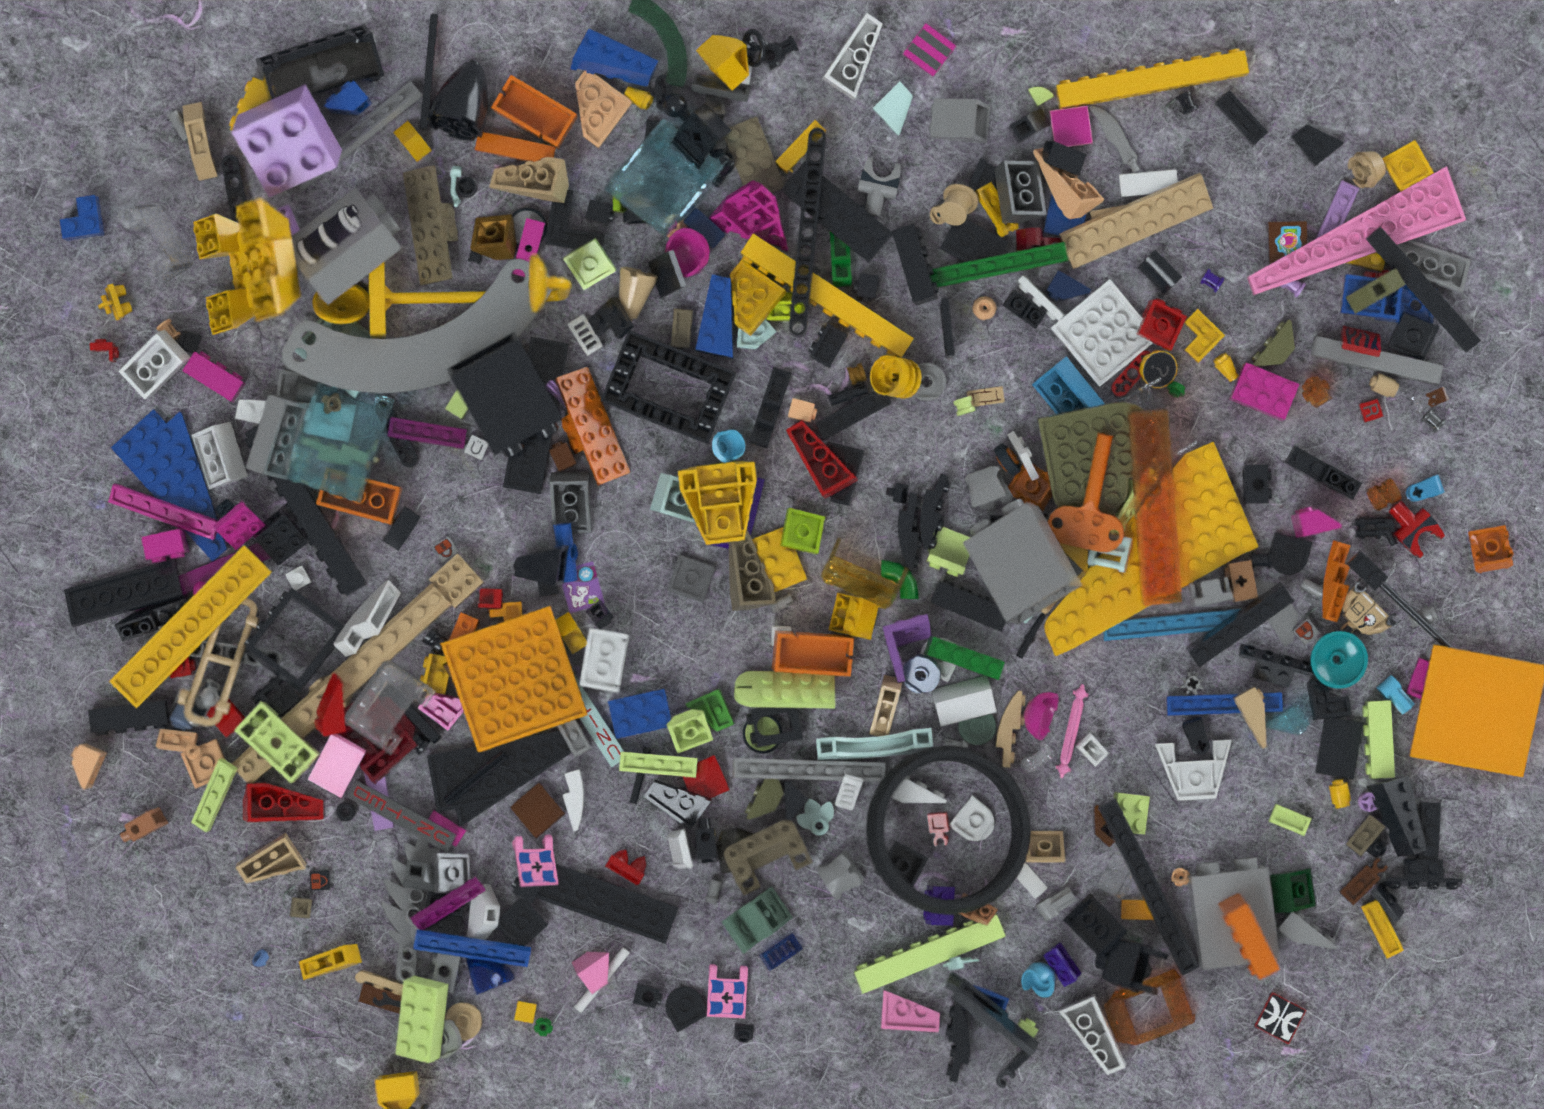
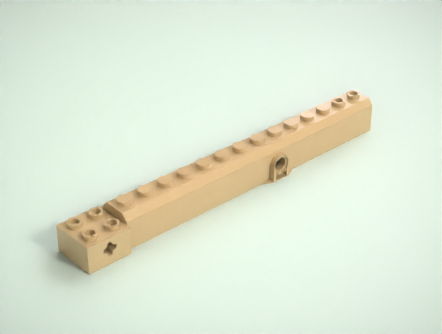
M456 554L429 579L431 584L384 625L378 635L372 636L358 649L356 654L351 655L330 675L321 677L309 687L308 695L282 717L281 720L304 740L316 729L314 719H317L316 710L333 673H336L342 681L345 709L350 704L352 696L444 612L451 606L457 608L485 582L460 554ZM274 737L271 740V745L274 748H279L282 744L279 737ZM251 746L231 763L238 768L237 773L247 783H256L273 768Z

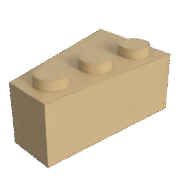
M284 833L236 864V869L247 884L272 876L306 869L307 864L287 833Z

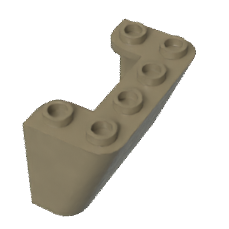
M790 820L780 821L729 846L724 852L729 869L744 896L761 888L754 870L787 854L795 870L813 863L796 826ZM804 853L806 856L805 861L801 863L796 862L795 856ZM752 878L754 880L753 886L750 888L744 887L743 882Z

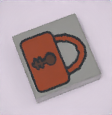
M449 536L432 546L443 563L459 553Z
M1308 618L1304 619L1292 630L1304 645L1320 633Z

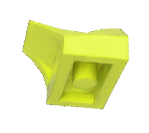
M787 292L767 316V321H790L792 292ZM800 304L795 307L796 313L801 314L805 311L804 305Z

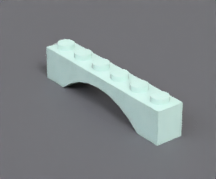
M931 728L914 729L892 735L865 738H817L818 761H842L913 754L917 751L933 747Z

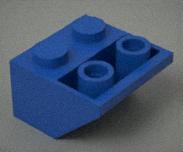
M348 81L341 87V92L337 95L332 94L326 100L327 103L324 106L331 114L359 116L373 103L355 81L351 83Z

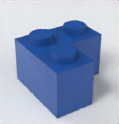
M96 195L77 197L76 203L79 217L60 219L62 239L69 241L103 236L104 229L99 197Z

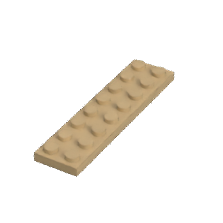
M1198 173L1066 230L1059 235L1062 242L1066 243L1070 265L1075 269L1213 209L1203 177Z

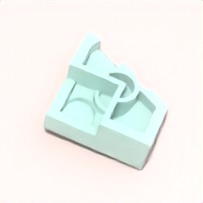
M901 82L892 88L873 107V110L897 136L901 133L913 98L912 94Z

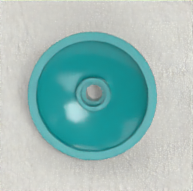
M1333 631L1325 634L1315 643L1311 652L1310 663L1314 675L1321 683L1331 688L1342 689L1356 684L1363 677L1368 665V654L1362 641L1355 635L1345 631ZM1336 655L1339 656L1338 662H1334L1333 660L1334 656Z

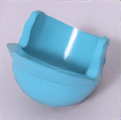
M731 429L718 432L712 440V451L721 462L734 461L745 452L744 438L737 430Z
M1035 962L1029 965L1021 978L1022 988L1024 990L1032 988L1038 996L1044 998L1050 997L1054 992L1056 976L1053 969L1042 962Z

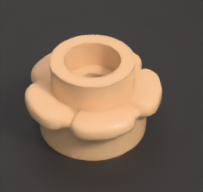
M1177 868L1173 871L1171 880L1176 886L1181 887L1188 884V875L1190 874L1183 868Z

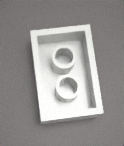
M162 330L156 333L119 372L144 399L153 396L191 357L166 330Z

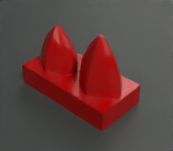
M626 849L611 855L605 867L638 886L645 875V856L635 859L628 865Z

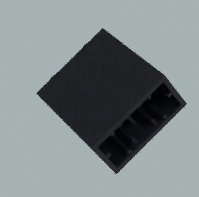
M515 331L447 368L452 382L494 456L501 452L505 457L513 456L525 448L523 440L536 433L538 438L542 439L559 429L556 422L563 418Z

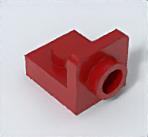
M188 656L170 675V678L194 675L196 670L195 659Z

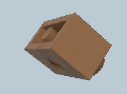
M1252 561L1226 564L1227 568L1224 569L1225 577H1228L1233 602L1258 598ZM1239 576L1241 579L1245 580V582L1242 583V587H1240V584H1236V580L1239 579Z

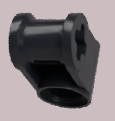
M1198 717L1183 722V730L1192 752L1197 755L1207 753L1210 743L1202 718ZM1198 741L1205 744L1202 752L1200 749H1196Z

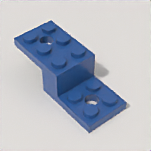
M1345 275L1340 313L1375 317V320L1398 323L1404 311L1428 322H1434V316L1406 285L1355 314L1345 297L1378 278ZM1413 300L1420 302L1421 307L1418 311H1414L1411 308Z

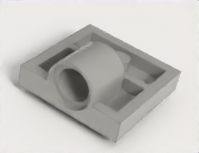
M280 370L276 396L295 402L314 403L317 381L296 372Z

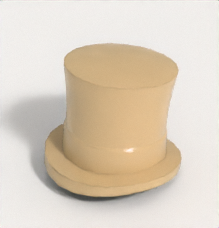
M952 184L946 187L943 193L944 202L939 208L940 217L950 225L963 224L967 214L972 213L978 205L979 198L976 192L962 184Z

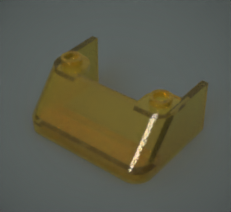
M837 538L821 574L823 581L828 585H835L875 603L879 608L886 609L892 607L909 569H904L898 583L888 580L835 556L834 554L841 541L840 538Z

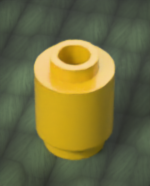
M1343 779L1333 780L1332 784L1329 785L1332 804L1335 805V808L1350 806L1351 796L1348 782H1344Z

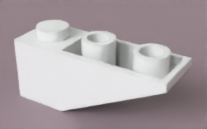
M910 776L902 781L892 798L901 803H946L947 801L943 798L945 795L937 790H934L932 793L926 789L928 786L924 783L910 781Z

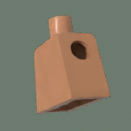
M157 807L125 824L126 829L120 832V837L124 842L131 839L134 842L169 823L160 807Z

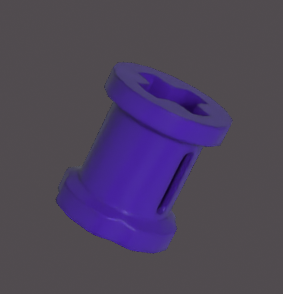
M1208 269L1200 284H1206L1216 293L1225 278L1216 276Z

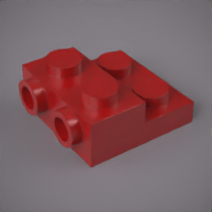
M1161 299L1150 300L1141 317L1143 320L1136 334L1168 351H1172L1187 316L1182 314V311L1178 308L1168 307L1165 305L1166 302Z

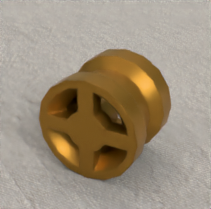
M858 363L855 367H847L852 385L857 384L858 381H867L862 363Z

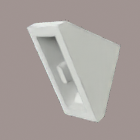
M1089 732L1075 744V747L1095 767L1109 754Z

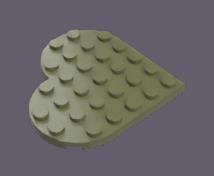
M1113 402L1037 418L1051 492L1058 508L1064 505L1075 507L1083 505L1098 433L1113 436L1098 506L1099 510L1103 513L1114 515L1118 512L1128 494V478L1134 477L1146 470L1158 452L1159 432L1156 423L1143 408L1133 403Z

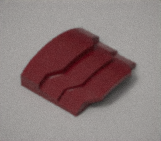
M369 688L344 709L346 732L337 734L366 750L359 766L373 784L379 782L394 766L418 746L413 740L415 726L391 698L377 697Z

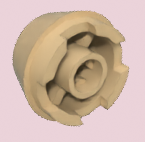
M1374 151L1357 152L1348 161V170L1352 169L1355 177L1352 180L1359 188H1372L1385 175L1384 161Z

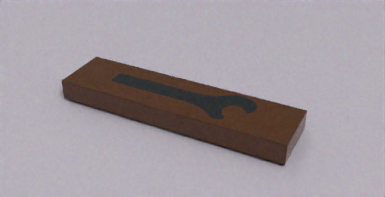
M363 983L358 1002L400 1014L402 996L392 993L391 990H381L373 987L371 984Z

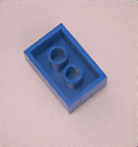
M665 689L608 701L616 739L668 728L667 723L671 720Z

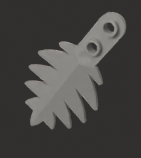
M418 837L416 846L408 843L404 844L407 860L427 863L429 865L433 863V854H438L440 851L439 847L429 848V842ZM392 860L391 863L400 882L403 883L406 865ZM385 879L384 884L389 894L400 908L398 909L385 902L381 903L389 921L398 931L389 930L388 933L399 944L395 976L397 981L403 984L404 980L415 976L418 950L413 948L418 928L413 924L411 917L416 915L417 912L424 910L428 891L408 887L403 888ZM409 953L411 958L405 959L404 954ZM402 972H407L408 978H403Z

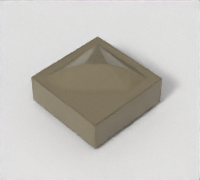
M292 897L290 917L310 919L312 899Z

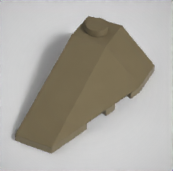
M746 530L745 540L728 542L732 611L751 610L776 604L773 583L768 578L764 570L765 566L761 563L756 553L757 549L748 530Z

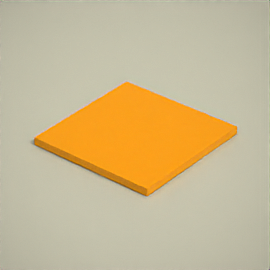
M1433 644L1409 756L1523 777L1544 685V664Z

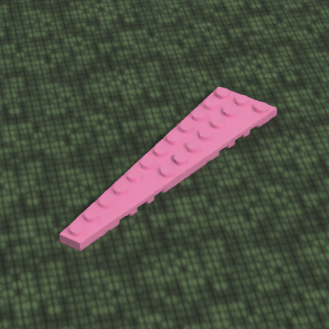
M1447 166L1250 275L1247 279L1253 295L1376 253V250L1365 238L1379 226L1398 245L1466 221Z

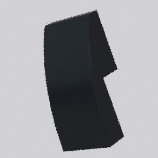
M1016 290L1010 293L1002 305L1034 329L1038 327L1046 315V312L1033 302L1027 300Z
M404 506L382 541L399 550L421 516Z

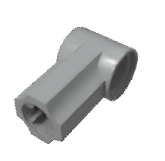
M1066 887L1052 897L1049 896L1035 906L1045 922H1047L1077 900L1070 889Z

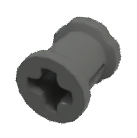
M1432 408L1420 420L1433 429V433H1436L1446 422L1445 419L1437 416Z

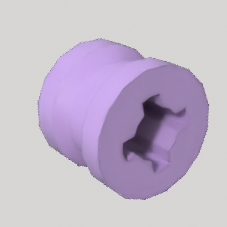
M1364 792L1359 796L1358 805L1362 810L1371 812L1377 809L1373 802L1375 798L1372 793Z

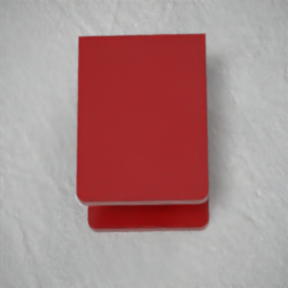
M228 698L227 703H230L229 713L227 715L223 714L220 721L215 724L226 738L231 737L235 733L234 730L246 718ZM216 705L211 706L207 712L208 718L214 716Z

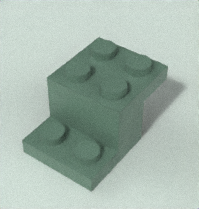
M771 886L734 911L722 923L742 953H745L758 942L775 933L790 921L793 916Z

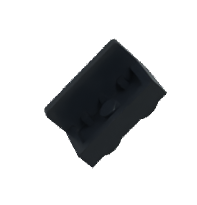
M828 322L827 326L822 325L817 334L820 336L818 342L813 341L808 351L811 353L810 358L830 368L848 334Z

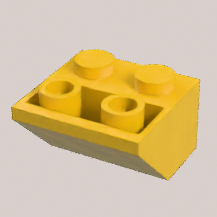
M837 593L828 630L871 640L879 602Z

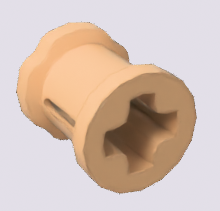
M171 319L165 320L156 327L157 331L166 330L174 340L181 336V333L177 332L171 324Z

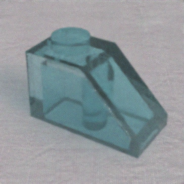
M1295 704L1266 722L1265 725L1268 729L1300 735L1308 730L1306 727L1310 723L1299 705Z

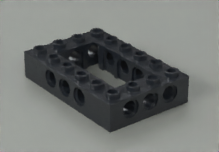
M630 330L626 335L600 401L708 445L736 372ZM640 356L711 384L697 420L689 415L678 413L671 408L658 405L651 400L643 399L636 394L626 392Z

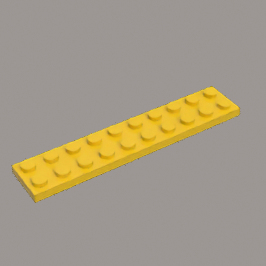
M244 545L109 682L135 708H138L272 571Z

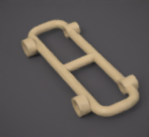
M246 598L241 603V605L248 606L250 612L246 618L245 627L234 659L211 654L221 627L220 624L209 635L191 690L181 689L179 693L178 704L185 706V717L193 723L212 726L220 721L223 714L227 715L229 713L230 703H227L244 654L246 647L244 643L250 636L252 628L256 629L260 620L259 617H256L257 605L249 598ZM208 661L231 667L212 718H204L192 713Z

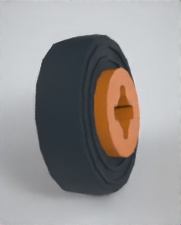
M1001 443L994 448L996 458L1006 472L1012 476L1021 472L1020 462L1009 447Z

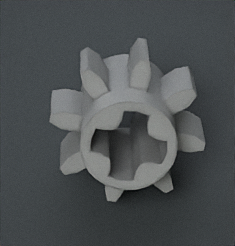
M1187 672V678H1180L1184 681V685H1181L1180 688H1186V694H1189L1191 690L1194 695H1197L1196 690L1198 688L1203 689L1200 686V682L1204 681V679H1198L1197 672L1194 676ZM1190 678L1196 680L1194 688L1187 685L1190 682Z

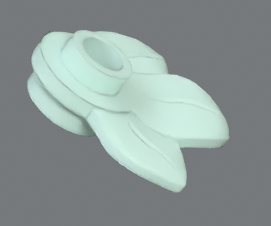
M809 799L805 804V813L796 816L797 821L802 828L810 829L813 834L823 835L828 831V822L834 816L833 805L829 801L820 806L816 801ZM817 822H821L823 824L822 829H817L815 827Z
M971 957L949 958V962L943 964V967H948L949 971L963 969L964 963L978 962L979 959H972Z

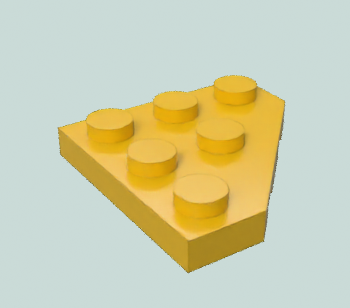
M741 260L730 273L735 315L734 322L738 328L751 336L787 292L777 283Z

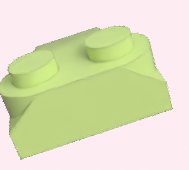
M691 709L673 716L667 723L677 754L713 740L702 710Z

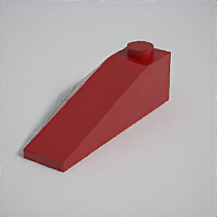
M247 783L243 797V820L246 822L323 820V800L268 783Z

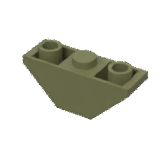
M1395 268L1345 298L1356 314L1406 284Z
M1288 319L1285 323L1283 321L1280 322L1275 329L1277 331L1275 336L1268 337L1263 344L1265 346L1263 351H1257L1252 357L1253 363L1251 365L1268 367L1281 365L1295 349L1292 321Z
M764 779L761 786L757 785L753 793L756 798L753 804L749 802L745 813L748 814L747 819L750 820L776 810L784 794L779 779Z

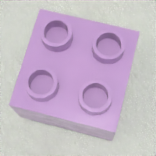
M306 85L237 115L231 132L269 198L337 168L342 152L339 143Z

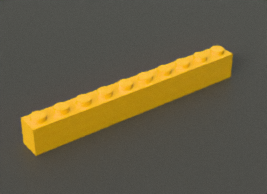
M1237 48L1229 50L1228 54L1221 55V52L1209 54L1210 57L1202 58V55L1191 57L1189 61H1183V59L1173 60L1172 64L1168 65L1160 62L1153 64L1151 68L1139 66L1134 68L1135 71L1127 72V69L1115 71L1116 74L1113 75L1101 73L1097 74V78L1089 79V76L1078 78V81L1075 82L1063 80L1055 87L1059 109L1074 108L1247 76L1249 68L1245 50L1240 51Z
M752 234L740 253L743 256L741 259L749 265L752 263L759 266L757 270L765 275H768V273L773 275L775 282L782 286L784 284L791 287L790 291L793 292L796 261L755 234ZM805 267L799 269L800 275H807L809 273V270ZM813 273L810 298L812 306L816 307V305H819L823 308L822 312L827 316L832 317L834 315L844 327L848 328V326H851L855 329L854 333L861 338L866 336L871 339L870 343L878 349L883 347L888 350L886 352L887 355L902 358L913 341V337ZM802 285L797 288L798 294H805L807 292L806 286Z

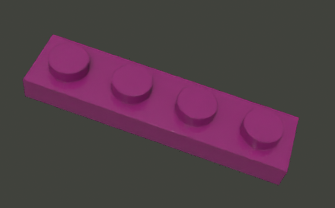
M390 417L387 437L464 449L467 430Z
M474 877L457 889L450 891L443 898L436 900L424 910L417 912L416 915L411 917V920L419 930H425L485 892L486 889Z

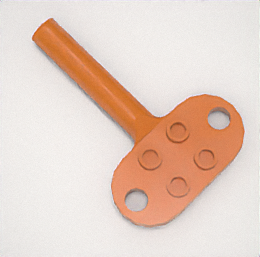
M1102 433L1097 435L1083 505L1081 507L1061 506L1055 509L1048 519V524L1059 543L1098 552H1110L1115 550L1124 538V528L1121 521L1116 516L1101 512L1098 508L1113 439L1111 435ZM1060 518L1063 521L1062 527H1054L1052 524L1053 519ZM1117 530L1120 534L1119 539L1112 540L1109 537V532Z

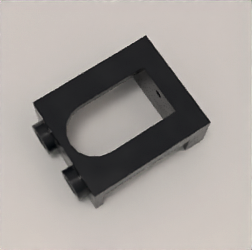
M761 707L749 709V714H746L747 723L752 727L750 740L752 744H755V747L803 739L797 708ZM788 713L790 732L769 736L760 734L757 729V723L761 718Z

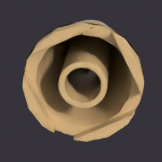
M621 267L619 300L630 320L633 321V319L638 318L657 282L658 276L650 272L644 273L636 268Z

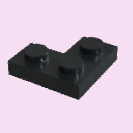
M614 296L588 320L594 333L598 336H601L611 327L616 337L622 339L634 327L620 300Z
M1319 680L1307 682L1313 720L1352 715L1349 696L1330 698L1328 686Z

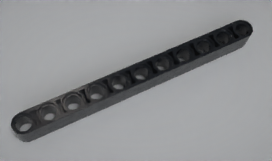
M821 128L812 129L808 136L789 330L796 338L803 337L808 327L826 150V134ZM815 134H821L823 136V139L820 142H814L812 140ZM813 153H819L821 155V158L818 161H812L810 159ZM811 172H817L819 174V177L816 180H810L808 178ZM809 191L817 193L814 199H809L806 195ZM807 210L815 211V215L812 218H807L804 214ZM805 229L813 230V234L810 237H805L802 234ZM803 248H810V255H801V250ZM805 266L809 268V273L807 275L799 274V269L801 267ZM799 286H806L807 292L805 294L797 293ZM800 304L805 306V311L801 314L795 312V307ZM795 324L803 325L804 328L800 333L793 331Z

